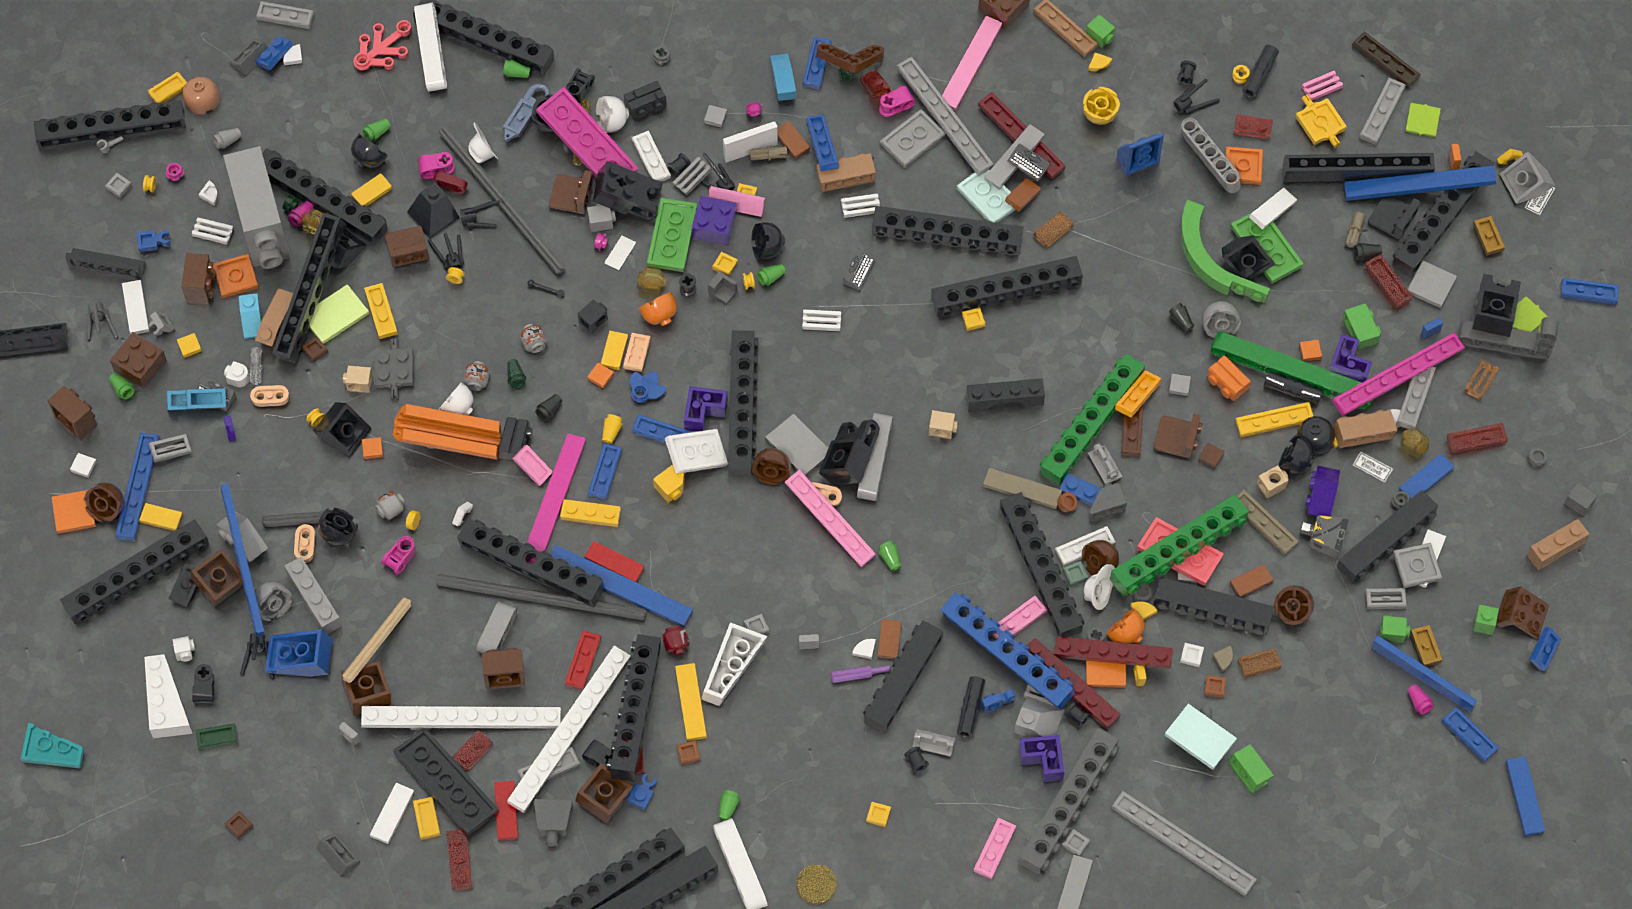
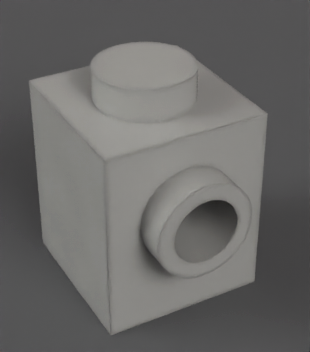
M600 204L587 207L591 232L613 229V222L616 221L614 210L611 211L610 208Z

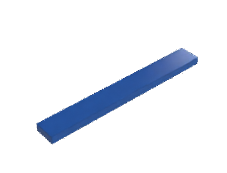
M1486 166L1345 182L1346 201L1496 185L1495 167Z
M222 484L221 494L255 636L258 638L264 636V629L229 484Z
M557 545L554 546L550 553L557 560L563 559L574 568L576 566L580 567L591 576L595 574L602 578L605 591L683 628L693 613L692 608Z

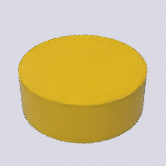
M414 510L409 512L406 519L407 529L413 531L417 529L421 519L420 512Z

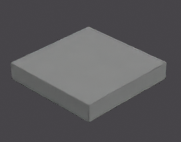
M1422 261L1407 293L1441 308L1457 276Z
M1431 543L1393 551L1404 588L1442 579Z

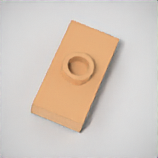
M636 333L631 334L623 365L624 369L637 372L643 371L651 340L650 336Z

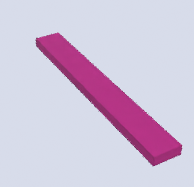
M1454 332L1335 397L1332 402L1340 414L1344 416L1461 352L1465 347Z
M567 434L527 543L535 547V550L542 552L547 549L563 505V499L567 495L584 449L586 438ZM531 559L528 563H534L536 559Z

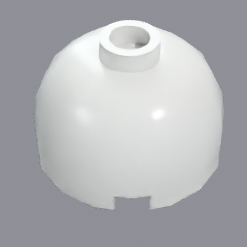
M603 96L598 99L596 105V115L600 116V121H597V123L606 133L617 132L622 129L626 119L629 117L628 108L617 97Z
M460 383L438 410L469 415L473 410L471 408L473 403L472 392L467 386Z

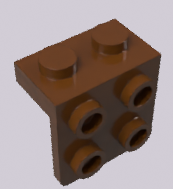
M1193 414L1191 422L1166 415L1162 416L1154 449L1191 458L1192 450L1196 451L1199 440L1195 439L1196 434H1201L1203 423H1200L1201 415Z

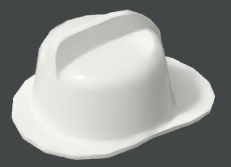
M474 122L477 134L469 143L471 156L477 163L487 161L494 156L497 158L479 126Z
M1111 564L1102 567L1098 574L1091 576L1086 581L1084 586V599L1092 602L1097 610L1105 608L1110 598L1113 587L1110 575L1111 571L1115 569Z

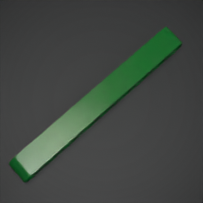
M1217 332L1210 348L1211 353L1218 357L1226 356L1232 362L1265 374L1271 371L1297 381H1302L1305 384L1322 389V394L1331 398H1335L1362 383L1224 332ZM1372 400L1359 408L1369 409Z

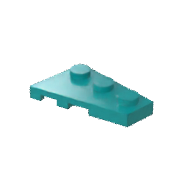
M28 722L21 754L22 762L81 769L84 754L83 747L64 738H59L51 734V732L37 728Z

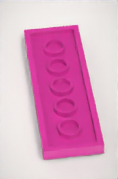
M564 87L536 109L538 115L583 164L592 171L596 178L598 171L606 161L635 172L638 170V167Z

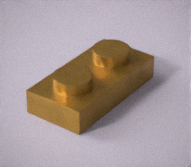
M1492 216L1475 220L1473 226L1486 256L1504 251L1505 246Z
M1430 625L1412 629L1410 634L1421 664L1427 667L1442 663L1443 659Z

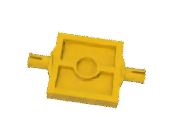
M1309 95L1303 96L1302 100L1307 107L1296 113L1295 117L1312 143L1316 145L1324 140H1330L1334 148L1340 146L1341 143L1336 135L1345 131L1347 126L1329 99L1313 103Z

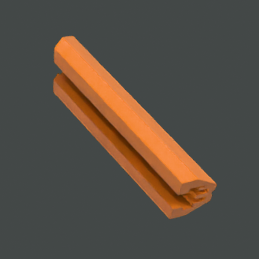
M405 404L399 410L394 419L392 434L399 442L496 460L499 458L498 450L502 438L500 421Z

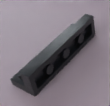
M73 248L71 253H66L65 256L69 268L141 281L146 267V262L142 260Z
M59 323L0 330V357L68 349L67 324Z

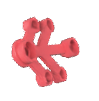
M407 20L399 21L396 26L397 31L382 42L384 26L380 23L373 26V49L368 53L367 46L371 43L370 37L367 34L361 35L359 37L360 53L353 60L355 68L367 70L370 66H384L385 69L391 70L394 68V60L391 57H386L385 59H375L377 55H398L400 59L407 58L408 49L406 47L389 48V46L400 37H406L411 33L410 22Z

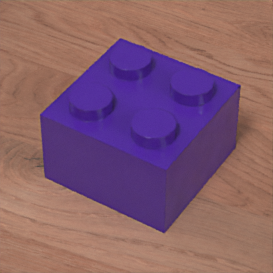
M700 195L692 224V238L729 245L737 216V203Z

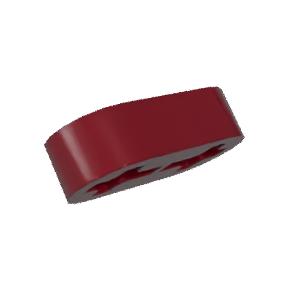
M436 172L432 179V183L436 182L440 188L458 194H464L468 186L464 179L443 172Z

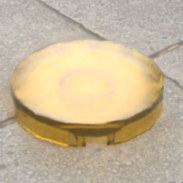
M809 865L798 875L797 891L800 897L807 903L823 904L829 901L835 894L837 887L836 877L828 867Z

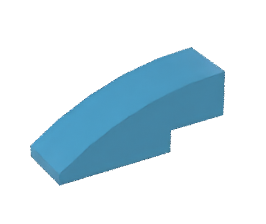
M788 53L770 56L778 101L796 99V88Z
M225 388L167 391V411L226 408Z

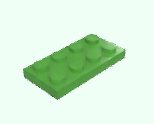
M661 198L647 267L684 272L692 236V224L698 206L697 203Z
M1250 213L1231 223L1230 227L1237 237L1253 235L1275 262V265L1263 272L1271 284L1303 267V262L1274 222L1262 230L1249 218Z

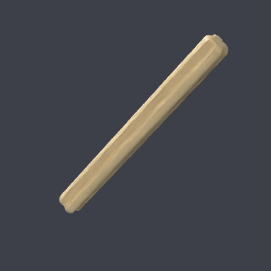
M401 599L343 673L344 681L351 683L411 607L410 599Z

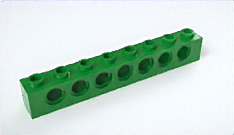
M1127 353L1123 358H1119L1116 361L1115 369L1112 373L1110 371L1107 373L1103 380V385L1095 389L1094 397L1091 401L1088 399L1082 408L1083 411L1081 414H1076L1072 420V426L1064 430L1060 442L1054 443L1050 450V455L1042 459L1040 474L1060 486L1066 474H1069L1115 413L1117 402L1144 372L1145 365ZM1122 374H1123V375H1126L1127 377H1126V378H1121L1119 375H1122ZM1113 388L1116 392H1111L1108 389ZM1102 402V403H1105L1106 405H1105V406H1100V405H1098V403ZM1092 416L1095 420H1089L1087 417ZM1081 430V431H1084L1085 433H1084V434H1078L1077 431ZM1066 445H1073L1074 448H1067ZM1062 459L1064 462L1058 463L1055 460Z
M1234 494L1113 569L1110 581L1123 597L1129 593L1134 594L1140 586L1150 584L1156 576L1166 574L1172 566L1182 564L1188 556L1198 554L1204 546H1211L1217 538L1227 536L1236 526H1243L1247 522L1249 510ZM1130 574H1136L1138 577H1133Z

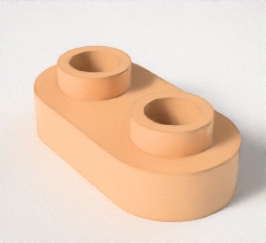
M281 385L258 386L251 391L250 397L252 403L258 407L282 406L288 402L289 392L286 387ZM260 396L264 397L262 400H258Z
M812 482L833 507L841 503L842 494L838 488ZM835 495L836 499L831 501L829 496Z
M304 524L299 526L295 533V558L302 557L305 563L313 559L315 552L316 534L314 528L310 525ZM304 535H309L308 538H303ZM303 552L308 553L306 556L301 555Z

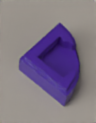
M231 415L226 416L223 419L228 440L230 442L236 441Z

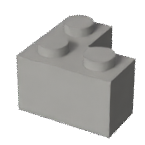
M235 511L248 562H251L268 547L248 518ZM225 517L216 526L219 529V536L232 545L231 531L228 519Z

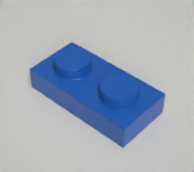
M278 36L255 62L259 67L271 70L293 46V43L289 39Z
M1067 473L1059 489L1062 490V494L1070 492L1076 496L1078 501L1092 506L1101 487Z
M1544 627L1529 659L1540 671L1547 670L1561 640L1551 627Z

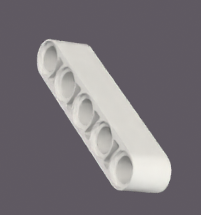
M433 3L415 6L414 11L427 90L432 92L447 89L435 6Z
M730 818L713 825L715 835L746 909H761L768 906L733 819Z

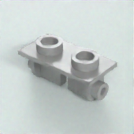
M1100 443L1096 444L1093 447L1094 450L1088 452V455L1105 485L1122 478L1123 476L1106 446H1101Z
M917 729L912 748L920 747L924 751L951 757L955 738Z

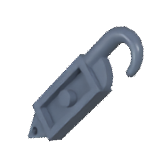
M534 84L528 89L524 97L520 99L503 125L505 142L521 136L532 119V108L536 102V99L532 96L537 90L545 91V96L549 95L550 91L544 84Z

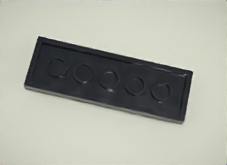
M422 728L393 750L395 756L467 836L499 813V809L426 728Z

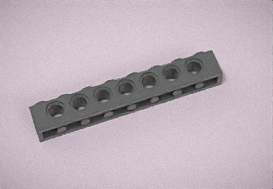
M1097 728L1021 853L1018 864L1040 875L1042 870H1047L1051 863L1049 858L1052 853L1056 855L1061 846L1059 843L1061 838L1067 837L1071 830L1069 825L1072 821L1076 822L1081 813L1079 811L1081 805L1085 806L1091 796L1089 795L1090 790H1095L1099 784V775L1101 772L1105 773L1110 765L1108 760L1111 756H1116L1120 748L1117 746L1118 738ZM1102 751L1105 755L1097 756L1095 752ZM1092 767L1095 771L1087 772L1085 768ZM1082 783L1085 787L1080 789L1075 784ZM1072 799L1076 803L1069 805L1066 803V800ZM1062 815L1066 819L1059 821L1056 819V816ZM1052 831L1056 836L1048 837L1046 833ZM1044 848L1046 852L1040 854L1036 851V849Z

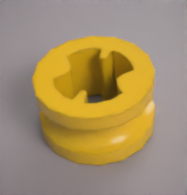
M1244 65L1236 66L1232 74L1233 80L1239 84L1245 83L1250 74L1249 69ZM1239 72H1243V77L1239 76Z
M145 175L143 191L147 192L150 190V192L154 193L156 176L150 178L149 175Z
M455 267L449 268V274L446 275V279L451 283L461 284L465 273Z
M749 272L748 275L743 273L745 290H748L749 287L754 289L755 283L752 272Z
M316 408L308 414L306 420L309 423L311 422L312 427H316L325 414L321 413L319 408Z

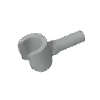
M120 136L109 142L99 140L97 146L101 148L100 151L102 153H108L110 147L122 141L123 138Z

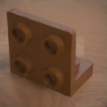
M585 170L583 177L580 178L557 174L549 201V208L585 214L593 185L592 171Z
M421 226L385 234L393 267L429 259Z
M1521 586L1505 591L1496 625L1499 627L1515 625L1533 638H1539L1549 604Z

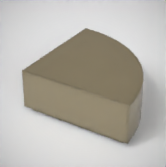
M1231 646L1213 653V658L1221 672H1224L1231 664L1233 658Z

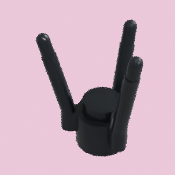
M1204 79L1198 85L1193 83L1181 96L1173 101L1179 113L1185 111L1186 114H1189L1191 111L1220 101L1219 98L1191 107L1193 102L1190 96L1208 81L1207 79Z
M703 153L706 161L719 176L716 182L717 188L733 191L735 185L721 163L718 164L719 171L708 155ZM704 179L701 181L702 184L709 188L713 186Z
M500 200L461 209L462 224H467L468 227L496 228V224L474 222V220H477L476 211L499 204Z
M444 233L449 251L446 259H444L432 240L428 239V243L443 263L444 269L451 267L461 269L463 267L464 260L461 236L459 234L457 235V255L456 252H453L447 233Z
M255 632L250 634V641L247 642V650L240 675H244L251 651L252 660H255L256 653L262 652L264 649L267 660L269 642L265 641V634L258 638L255 636ZM269 673L270 678L273 680L274 673Z

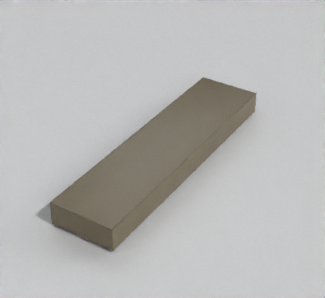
M992 468L988 469L983 483L985 488L1011 496L1022 492L1024 498L1027 497L1030 502L1057 509V500L1062 494L1060 489Z
M1243 490L1237 495L1239 500L1249 510L1247 521L1284 556L1298 545L1299 541L1250 494Z

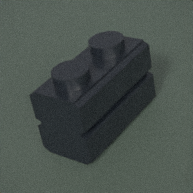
M658 81L623 94L624 103L633 119L637 117L643 118L649 112L654 110L660 111L667 105L666 96Z
M512 417L506 418L498 450L500 459L514 461L512 458L526 445L527 439H531L533 428H530L528 420Z

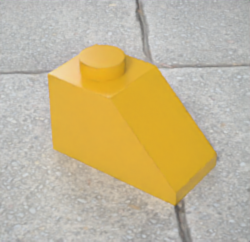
M671 465L653 479L654 488L668 503L672 500H677L682 495L685 473L676 474L674 466Z

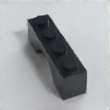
M1043 378L967 385L966 399L968 412L987 411L990 407L1004 402H1017L1024 405V407L1044 405Z

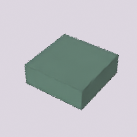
M1081 561L1063 567V572L1070 587L1088 580V575Z

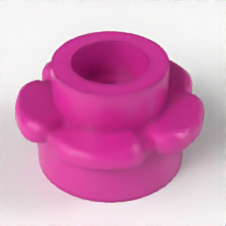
M760 102L746 105V114H750V116L761 114L760 110L763 107H761Z
M171 163L166 169V177L173 181L179 180L184 175V170L178 163Z
M598 233L595 239L594 247L598 248L599 251L607 246L608 238H606L605 233Z

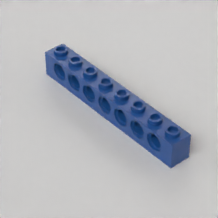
M955 592L940 609L943 615L1061 711L1075 694L1072 688L1074 685L1068 679L1064 678L1062 680L1058 677L1059 672L1052 666L1046 667L1043 664L1044 660L1036 653L1034 656L1028 652L1029 648L1023 642L1018 644L1013 640L1015 636L1008 630L1002 631L999 628L1000 624L995 619L985 617V612L979 606L974 608L969 604L971 600L964 594L960 596ZM969 610L970 612L967 617H961L962 611ZM978 622H984V626L981 629H975V625ZM998 634L999 637L996 641H990L991 635ZM1007 646H1013L1011 653H1004ZM1022 658H1028L1026 665H1019V661ZM1042 670V676L1035 678V671ZM1057 682L1058 686L1056 689H1048L1050 683Z

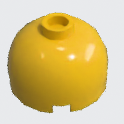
M1105 87L1089 90L1083 100L1084 115L1089 121L1098 125L1112 122L1120 108L1117 94Z

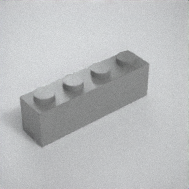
M299 557L284 565L287 576L319 628L327 634L340 628L339 616L303 558Z

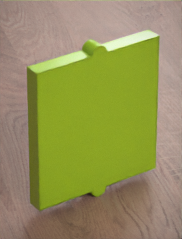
M1410 103L1405 132L1418 134L1419 136L1436 137L1441 108L1431 107L1427 104Z
M1526 296L1517 303L1512 329L1533 332L1540 326L1542 319L1548 316L1539 309V305H1535Z

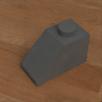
M1110 483L1100 489L1089 511V522L1126 511L1127 502L1119 483Z

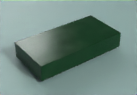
M235 723L196 730L198 750L238 744Z

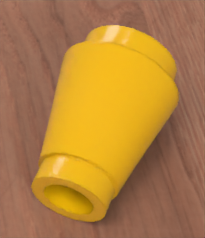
M612 414L607 415V418L604 419L603 442L613 444L623 425L621 423L622 418Z

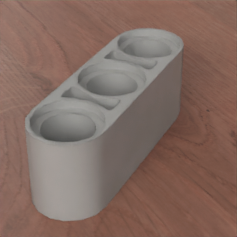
M500 601L497 602L477 645L478 652L484 653L488 650L500 651L515 620L518 610L516 607Z

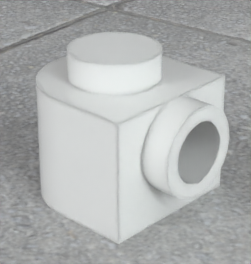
M234 361L231 366L227 365L224 372L227 384L235 387H244L248 384L250 378L246 366Z
M188 636L173 639L177 662H187L193 659L192 651H195L193 639L189 640Z

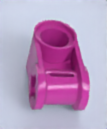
M901 86L881 97L879 112L884 117H891L911 108L915 104V99L906 86Z
M442 152L422 155L418 158L420 177L423 179L433 178L436 172L451 175L455 171V165L450 153Z
M408 536L401 537L391 550L385 554L381 564L389 566L394 570L395 574L399 575L416 554L413 539ZM406 545L411 546L409 550H402Z

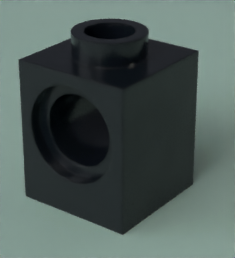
M594 299L578 313L579 323L591 333L596 331L608 319L605 305L601 302H596Z

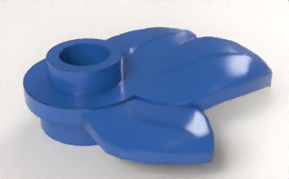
M634 372L630 377L631 397L635 402L643 403L648 399H658L666 391L665 386L658 385L657 372L648 373L643 377L638 372ZM638 393H643L644 395H643V396H638L637 394H638Z

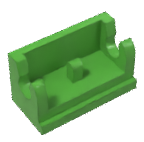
M1251 744L1234 753L1228 762L1251 794L1267 785V781L1274 776Z

